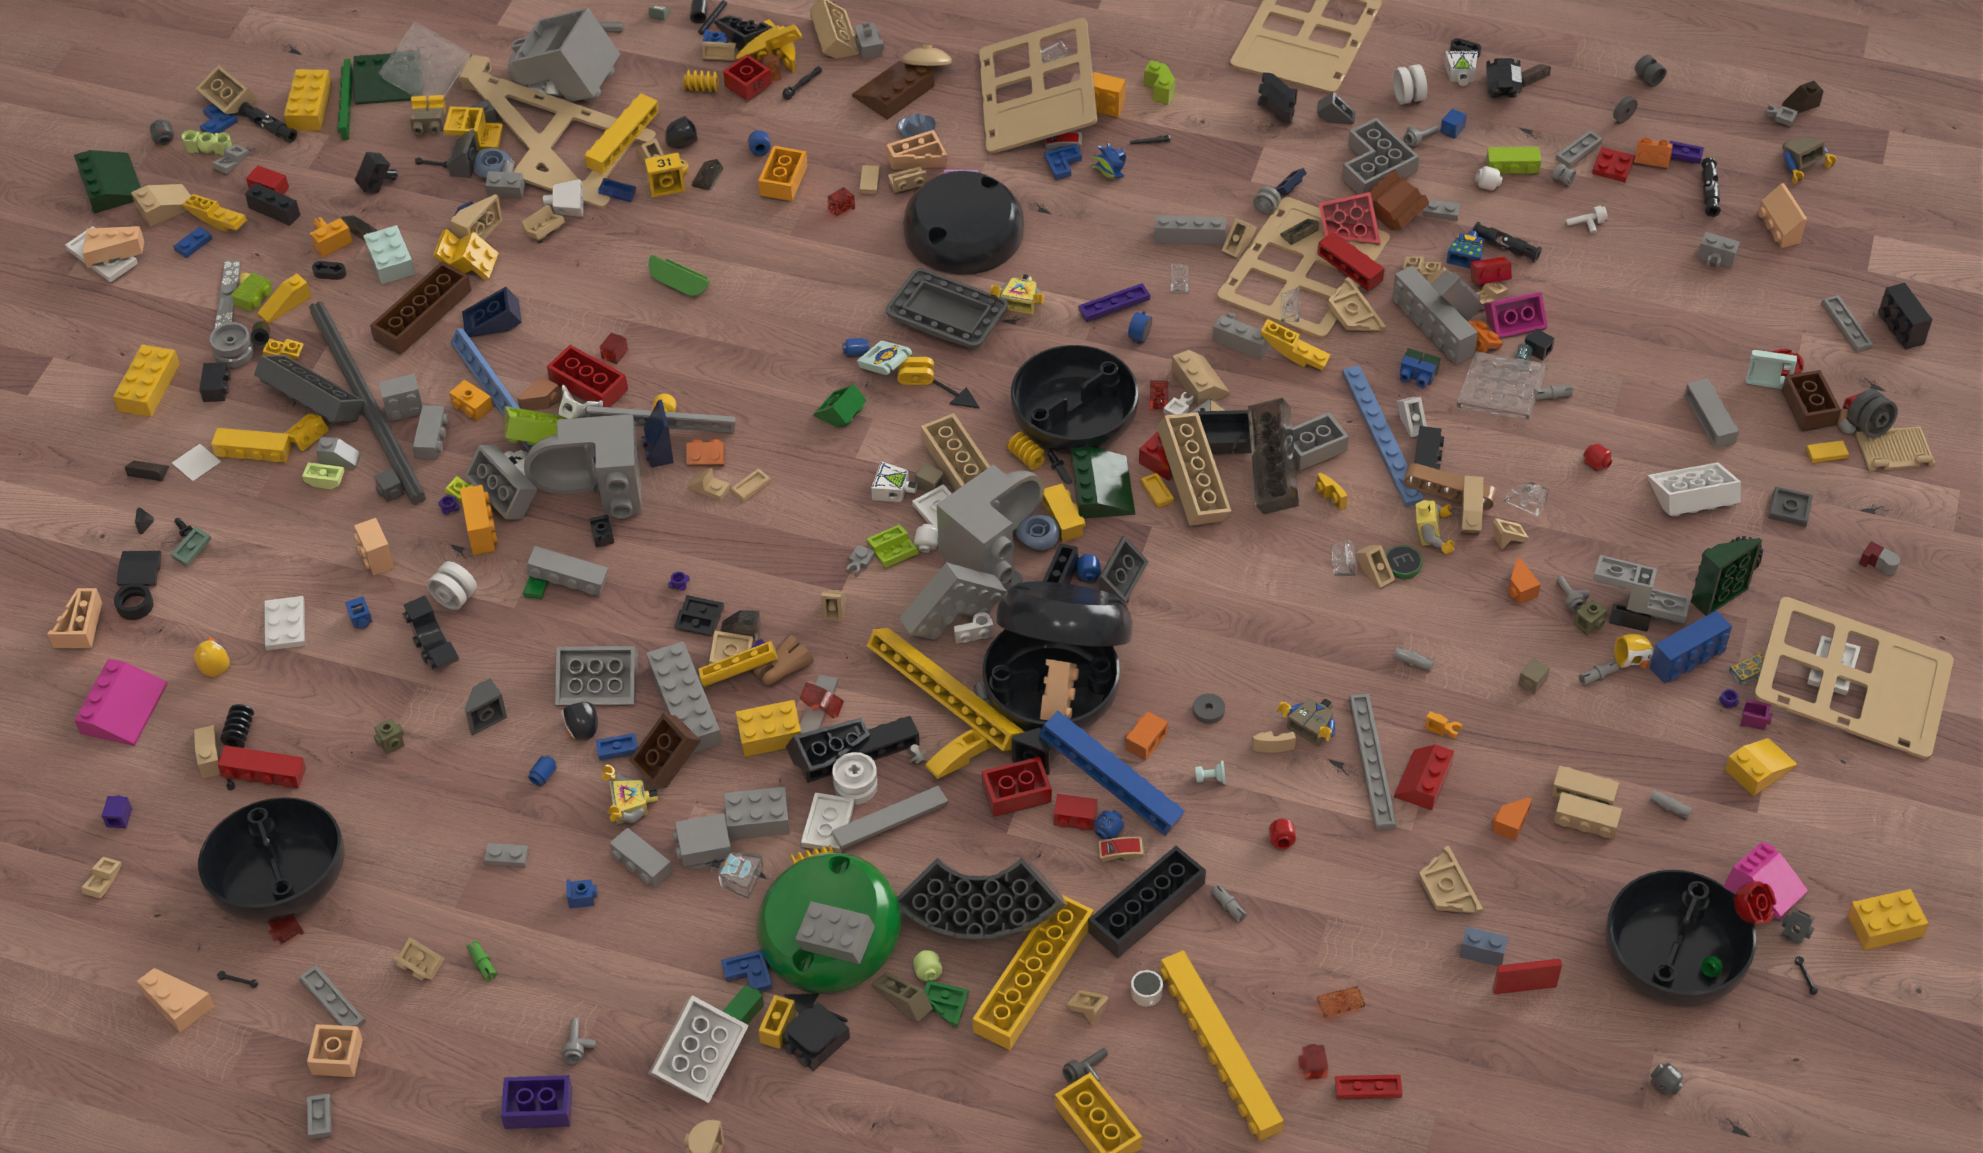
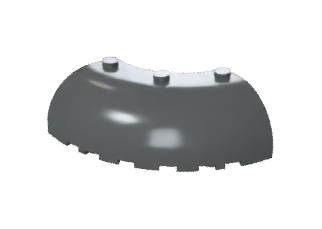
M936 858L897 897L901 911L917 923L949 937L975 941L997 940L1026 932L1041 925L1067 905L1062 895L1041 871L1023 858L1019 859L1009 868L991 876L964 875Z

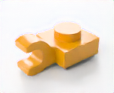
M1430 711L1426 717L1425 729L1441 736L1447 734L1449 737L1456 739L1458 732L1454 731V729L1461 731L1462 724L1459 722L1448 723L1447 718Z

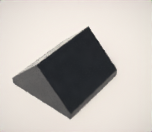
M1040 727L1014 735L1012 737V762L1016 763L1040 757L1045 772L1049 775L1050 747L1039 736L1041 732Z

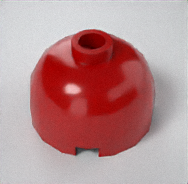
M1756 881L1747 883L1738 889L1734 899L1736 913L1742 920L1751 924H1766L1774 917L1775 911L1772 912L1773 905H1776V898L1768 884Z

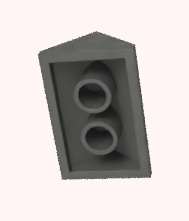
M1125 536L1121 537L1101 572L1098 589L1118 596L1124 603L1129 598L1149 562Z

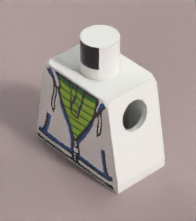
M1446 51L1444 66L1451 82H1458L1460 86H1466L1469 82L1474 81L1478 51Z
M881 462L871 487L872 500L901 502L906 492L916 494L918 483L909 481V472L906 469Z

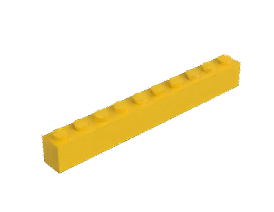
M873 629L866 645L1002 751L1012 750V737L1025 731L1000 714L891 629Z
M1184 950L1161 959L1159 974L1162 980L1167 981L1172 997L1177 998L1181 1013L1186 1014L1191 1030L1196 1031L1200 1046L1202 1048L1205 1047L1210 1063L1212 1065L1215 1064L1218 1069V1076L1221 1082L1226 1083L1230 1098L1236 1100L1240 1115L1247 1119L1251 1134L1256 1135L1258 1140L1262 1141L1282 1132L1283 1118Z

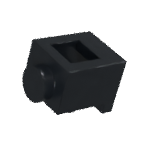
M608 514L589 518L595 546L613 544L614 538Z

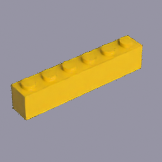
M640 94L637 98L633 99L631 105L624 109L621 116L615 119L611 127L605 130L602 137L596 140L590 150L586 151L584 156L586 167L604 174L659 113L658 100L644 94Z

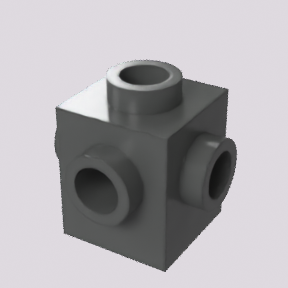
M1795 908L1790 916L1786 915L1782 923V927H1784L1783 934L1787 935L1786 938L1794 943L1803 942L1806 938L1810 939L1814 931V927L1811 926L1815 917Z

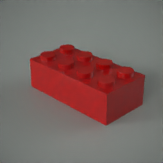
M569 345L547 365L550 381L561 388L564 385L571 394L586 402L603 401V407L610 408L628 390L625 374L572 345Z

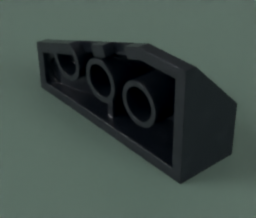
M730 15L714 20V23L725 33L726 37L732 43H736V48L739 51L754 38L773 28L764 22L755 24L754 20L743 21L740 17Z
M858 718L794 735L786 745V749L794 765L807 772H813L828 767L869 737L870 733L863 719Z

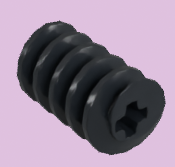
M236 704L229 708L220 737L224 745L244 748V742L249 732L248 729H250V723L253 719L252 716H254V711L251 707Z

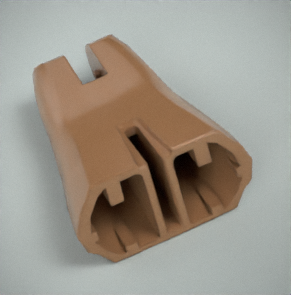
M790 634L776 648L778 660L757 667L754 670V674L759 679H762L766 686H770L785 676L812 664L814 659L810 651L803 644H799V641Z

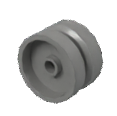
M236 322L219 325L210 334L209 341L217 363L225 362L227 368H238L248 363L254 356V347L249 331L243 324Z

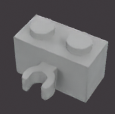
M866 22L862 25L854 26L855 38L862 59L882 56L884 44L883 40L879 39L880 32L879 29L875 28L874 22Z
M1705 232L1697 258L1707 261V265L1710 262L1715 263L1716 268H1719L1720 265L1732 268L1740 241Z

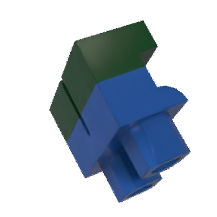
M1408 348L1401 362L1400 381L1409 382L1411 378L1416 380V384L1419 387L1424 388L1427 384L1431 385L1434 375H1437L1441 358L1426 353L1423 356V352Z

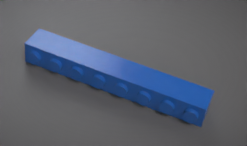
M1057 711L1044 724L1039 733L1042 739L1163 835L1166 836L1179 822L1185 811L1177 803H1174L1162 791L1150 784L1147 779L1141 777L1129 765H1126L1117 758L1114 753L1103 747L1099 741L1093 739L1082 728L1070 721L1067 716Z

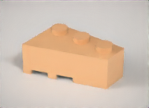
M934 130L886 144V158L892 170L912 169L919 166L921 169L947 167V154Z
M140 226L87 229L82 252L87 269L93 267L92 264L100 262L106 264L114 258L120 257L121 260L142 254L144 238Z
M77 588L65 606V612L62 616L58 617L56 620L57 624L47 634L53 649L92 648L102 606L97 588Z
M1046 659V665L1049 666L1048 676L1044 677L1046 688L1045 694L1042 696L1040 719L1049 720L1059 711L1070 720L1072 716L1070 702L1075 697L1073 684L1074 680L1078 678L1079 669L1076 668V664Z
M156 968L137 980L142 994L179 1033L215 1007L209 993Z

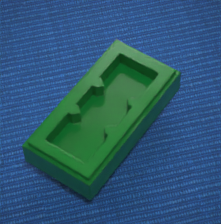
M529 575L523 596L542 600L549 581L533 578Z

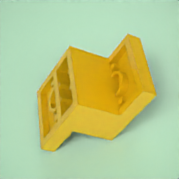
M449 107L443 129L444 135H458L462 137L472 129L475 131L478 151L486 148L499 149L504 130L503 124L486 123L483 108Z
M445 229L440 235L432 256L439 262H444L464 274L473 270L483 280H487L491 275L499 253L474 232L459 239L448 229Z

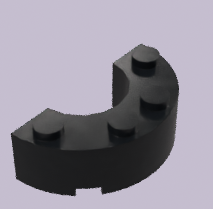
M424 595L404 604L405 612L402 613L404 620L411 626L414 637H412L416 648H421L422 652L420 654L424 663H428L432 670L437 671L458 662L459 656L451 642H447L442 634L434 611L426 596Z

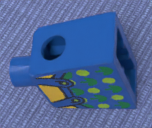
M1469 231L1468 234L1459 233L1448 249L1446 263L1471 269L1470 262L1481 260L1483 239L1478 237L1476 231Z

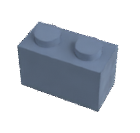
M1466 927L1460 958L1494 966L1502 965L1508 936Z

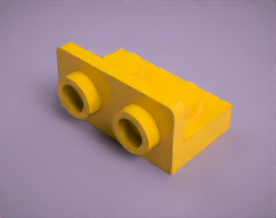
M308 413L284 434H289L291 442L296 443L300 451H305L328 432L329 429L320 415Z

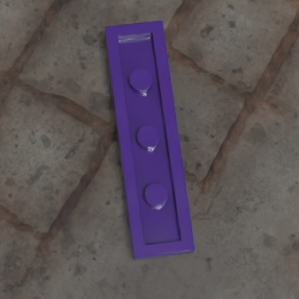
M1141 283L1078 305V310L1084 320L1088 322L1150 300V293Z

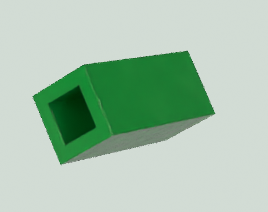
M745 984L723 1012L748 1025L764 1006L763 995L758 989L751 988Z

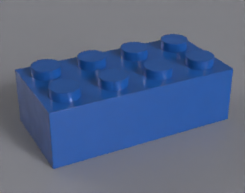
M1717 610L1656 643L1649 668L1664 684L1671 680H1676L1681 674L1690 672L1697 665L1707 663L1715 655L1724 653L1727 649L1726 646L1730 638L1732 625Z

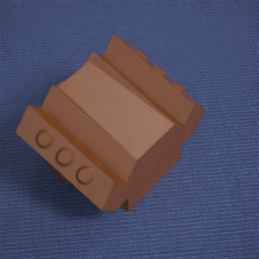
M1396 170L1390 171L1368 191L1371 192L1375 217L1390 230L1402 229L1430 204L1426 194L1421 195L1419 189L1407 182L1404 176L1399 177Z

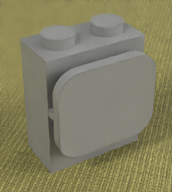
M724 813L675 822L677 830L673 831L674 842H679L680 847H676L678 860L682 859L683 867L700 869L710 867L714 860L728 859L731 847Z

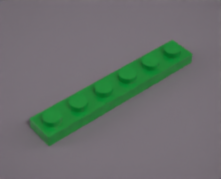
M344 59V65L341 66V75L343 77L340 78L342 89H339L341 100L338 101L340 110L338 112V121L340 123H337V131L341 133L342 140H349L353 67L351 59Z

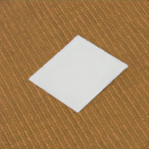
M199 444L172 462V464L194 481L221 461Z

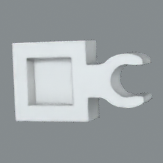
M1183 392L1179 400L1174 397L1164 407L1163 413L1166 415L1187 413L1189 405L1193 403V396L1186 399L1187 392Z

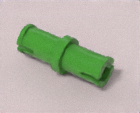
M472 941L475 949L470 943L466 948L474 959L475 967L479 968L485 981L492 980L489 972L495 979L498 974L490 963L489 955L484 953L478 941Z

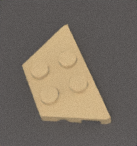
M1347 277L1342 286H1339L1335 294L1329 298L1327 302L1329 308L1346 330L1385 331V324L1352 280Z
M1446 846L1438 857L1430 861V865L1425 866L1419 872L1418 877L1436 910L1481 914L1483 908L1450 847Z

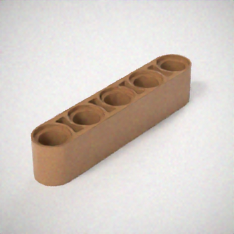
M1416 463L1407 466L1404 484L1407 487L1462 503L1464 477ZM1483 483V509L1488 510L1494 505L1496 489Z

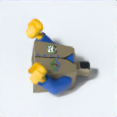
M1799 137L1791 142L1785 141L1782 146L1784 161L1789 171L1794 174L1792 177L1794 184H1797L1798 178L1801 182L1804 178V173L1797 169L1801 170L1823 158L1826 159L1824 166L1830 168L1836 162V156L1829 155L1824 142L1820 140Z
M1309 699L1305 703L1293 706L1280 702L1276 711L1282 712L1284 718L1288 716L1287 728L1318 747L1324 738L1326 741H1329L1335 735V721L1333 720V712L1330 710L1333 704L1328 699H1323L1320 704Z

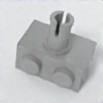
M507 159L503 161L502 172L488 171L485 186L489 197L498 195L500 198L523 199L525 181L522 173H512L515 163L513 160L509 159L508 164Z

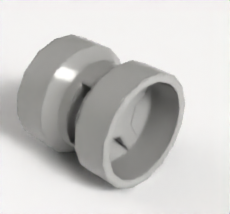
M1559 163L1553 172L1552 178L1557 181L1561 180L1563 184L1569 186L1575 179L1576 170L1568 169L1566 165Z

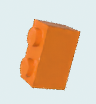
M1147 711L1143 717L1141 716L1137 720L1134 729L1127 732L1125 736L1126 750L1146 760L1167 735L1168 722Z

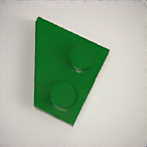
M928 980L924 991L933 1008L932 1010L953 1027L958 1028L969 995V989Z

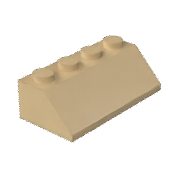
M818 0L810 9V13L819 37L818 40L822 46V52L826 56H831L835 59L859 55L860 50L846 10L829 0Z

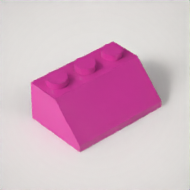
M1532 292L1484 303L1487 321L1492 331L1499 338L1548 327L1542 292Z

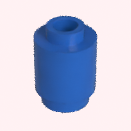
M846 339L842 343L843 353H846L847 357L863 356L869 351L868 339Z
M541 756L529 771V780L537 786L545 784L557 769L555 760L550 756Z

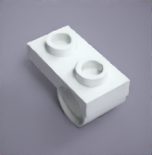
M552 80L528 84V88L537 90L540 93L554 97H563V94Z
M984 612L975 614L973 623L954 626L956 644L994 637L992 619Z

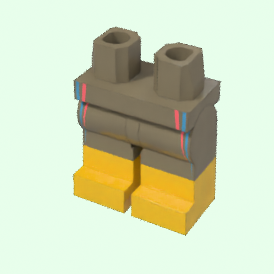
M444 95L429 96L428 101L427 96H411L412 111L410 121L414 135H422L423 132L429 131L432 135H438L444 128L446 113Z

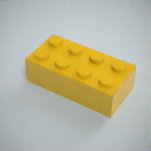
M295 70L284 113L287 127L295 130L321 131L332 88L329 70Z
M141 345L113 395L119 412L147 417L153 416L180 366L175 350Z
M1091 1072L1055 1094V1108L1091 1153H1136L1142 1149V1135Z

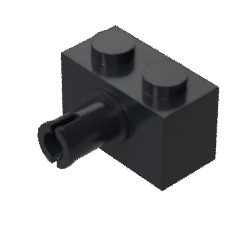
M366 152L354 181L364 192L379 193L384 179L396 180L398 173L395 169H389L390 163L381 153Z

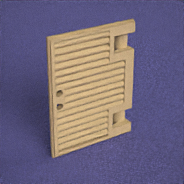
M1920 426L1890 428L1886 433L1878 437H1870L1864 432H1855L1870 472L1876 471V467H1883L1884 470L1919 467L1920 463H1927L1928 466L1935 465L1934 458Z

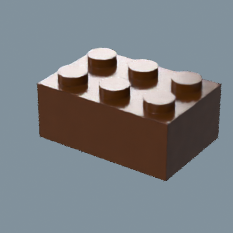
M1821 370L1785 376L1781 391L1801 431L1837 425L1841 409Z
M663 713L629 761L652 785L667 788L701 740L677 716Z

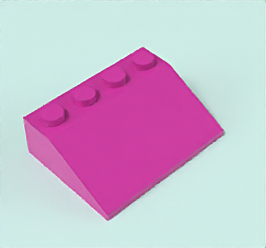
M108 659L74 719L79 733L135 746L162 696L167 682L127 662Z
M1763 842L1758 844L1733 866L1723 886L1736 894L1741 886L1750 882L1761 881L1763 884H1768L1776 898V905H1773L1772 912L1775 911L1774 917L1779 920L1808 892V889L1781 853L1775 850L1772 845Z

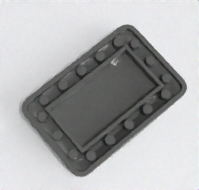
M918 268L910 274L887 305L886 314L905 325L932 336L976 348L982 345L1007 310L1008 302L1002 297L998 298L996 295H989V292L932 271Z

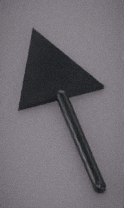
M934 379L933 383L956 395L950 404L980 408L967 387L959 394Z
M784 994L787 999L794 1000L795 1009L800 1014L805 1009L815 1006L814 1003L819 994ZM831 1012L839 1020L844 1022L848 1021L847 1018Z

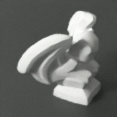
M564 385L562 386L563 398L558 415L568 419L583 418L586 416L587 406L603 407V401H587L585 404L574 401L568 389Z

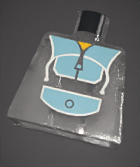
M737 852L728 853L725 862L715 859L711 865V871L719 873V882L722 887L749 899L763 870L762 856Z

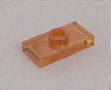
M1358 986L1323 994L1317 998L1324 1017L1365 1007V1001Z

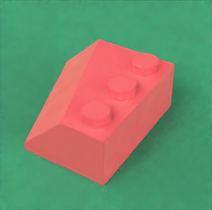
M1371 192L1319 203L1325 237L1334 232L1344 240L1381 244Z

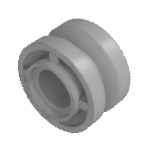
M1269 186L1262 187L1253 199L1256 209L1264 214H1272L1281 202L1280 194Z

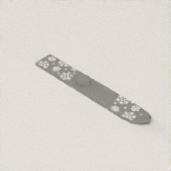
M225 260L215 328L233 321L235 305L231 294L238 287L241 260Z

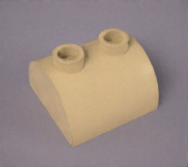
M703 1121L697 1124L690 1134L687 1133L684 1139V1146L687 1147L686 1153H721L724 1145L721 1121Z

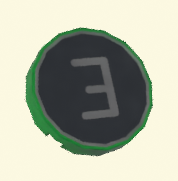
M1394 546L1385 554L1394 577L1396 575L1400 576L1401 579L1412 578L1418 575L1422 568L1423 559L1421 554L1410 546Z

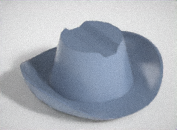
M919 113L911 114L907 118L900 119L897 127L904 138H909L931 130L935 131L936 121L931 116H923Z
M486 148L475 155L473 169L478 176L486 178L488 171L502 172L503 161L507 159L508 164L509 159H512L503 150Z
M1047 515L1030 516L1024 519L1016 529V534L1020 541L1036 550H1047L1053 547L1058 541L1060 532L1056 520Z

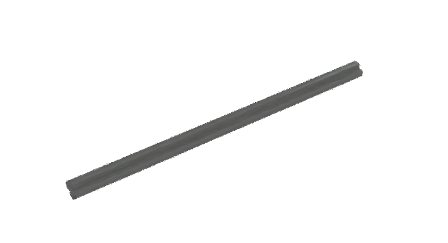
M318 301L316 304L312 303L309 306L310 312L353 394L364 400L362 411L409 500L413 505H417L418 502H424L426 499L425 492L324 303Z

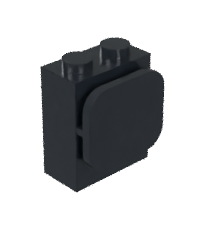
M819 1002L814 1007L805 1009L789 1023L787 1031L782 1035L784 1050L788 1054L796 1056L803 1067H809L813 1072L850 1039L849 1027Z

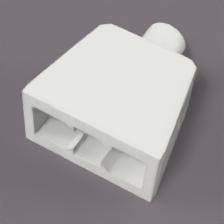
M581 180L555 184L553 186V195H543L544 206L553 205L557 215L583 217L584 188Z

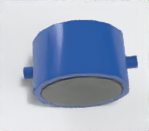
M1145 311L1142 313L1136 312L1129 325L1128 337L1135 339V343H1138V341L1145 342L1151 330L1152 317L1145 315Z

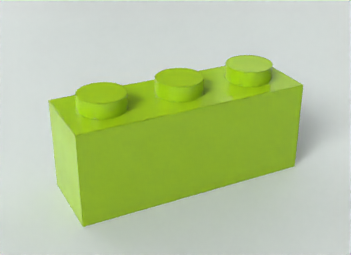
M1487 147L1486 166L1498 169L1500 174H1538L1541 166L1539 147Z

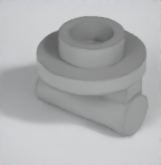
M913 744L910 746L908 752L914 757L910 760V763L914 761L918 764L925 759L926 749L920 752L918 745Z

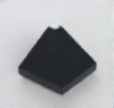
M137 508L135 524L138 532L143 534L154 522V518L142 508Z

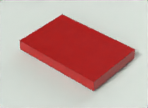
M1561 959L1498 965L1493 984L1494 995L1557 987L1562 968Z

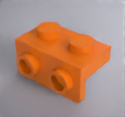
M1647 137L1638 139L1634 163L1668 168L1673 144L1666 140L1652 141L1651 138Z
M1481 320L1467 321L1478 332L1475 352L1480 357H1483L1488 349L1501 348L1503 342L1496 333L1487 327L1485 322Z
M694 439L691 442H687L686 465H724V442H721L719 439H711L710 442Z

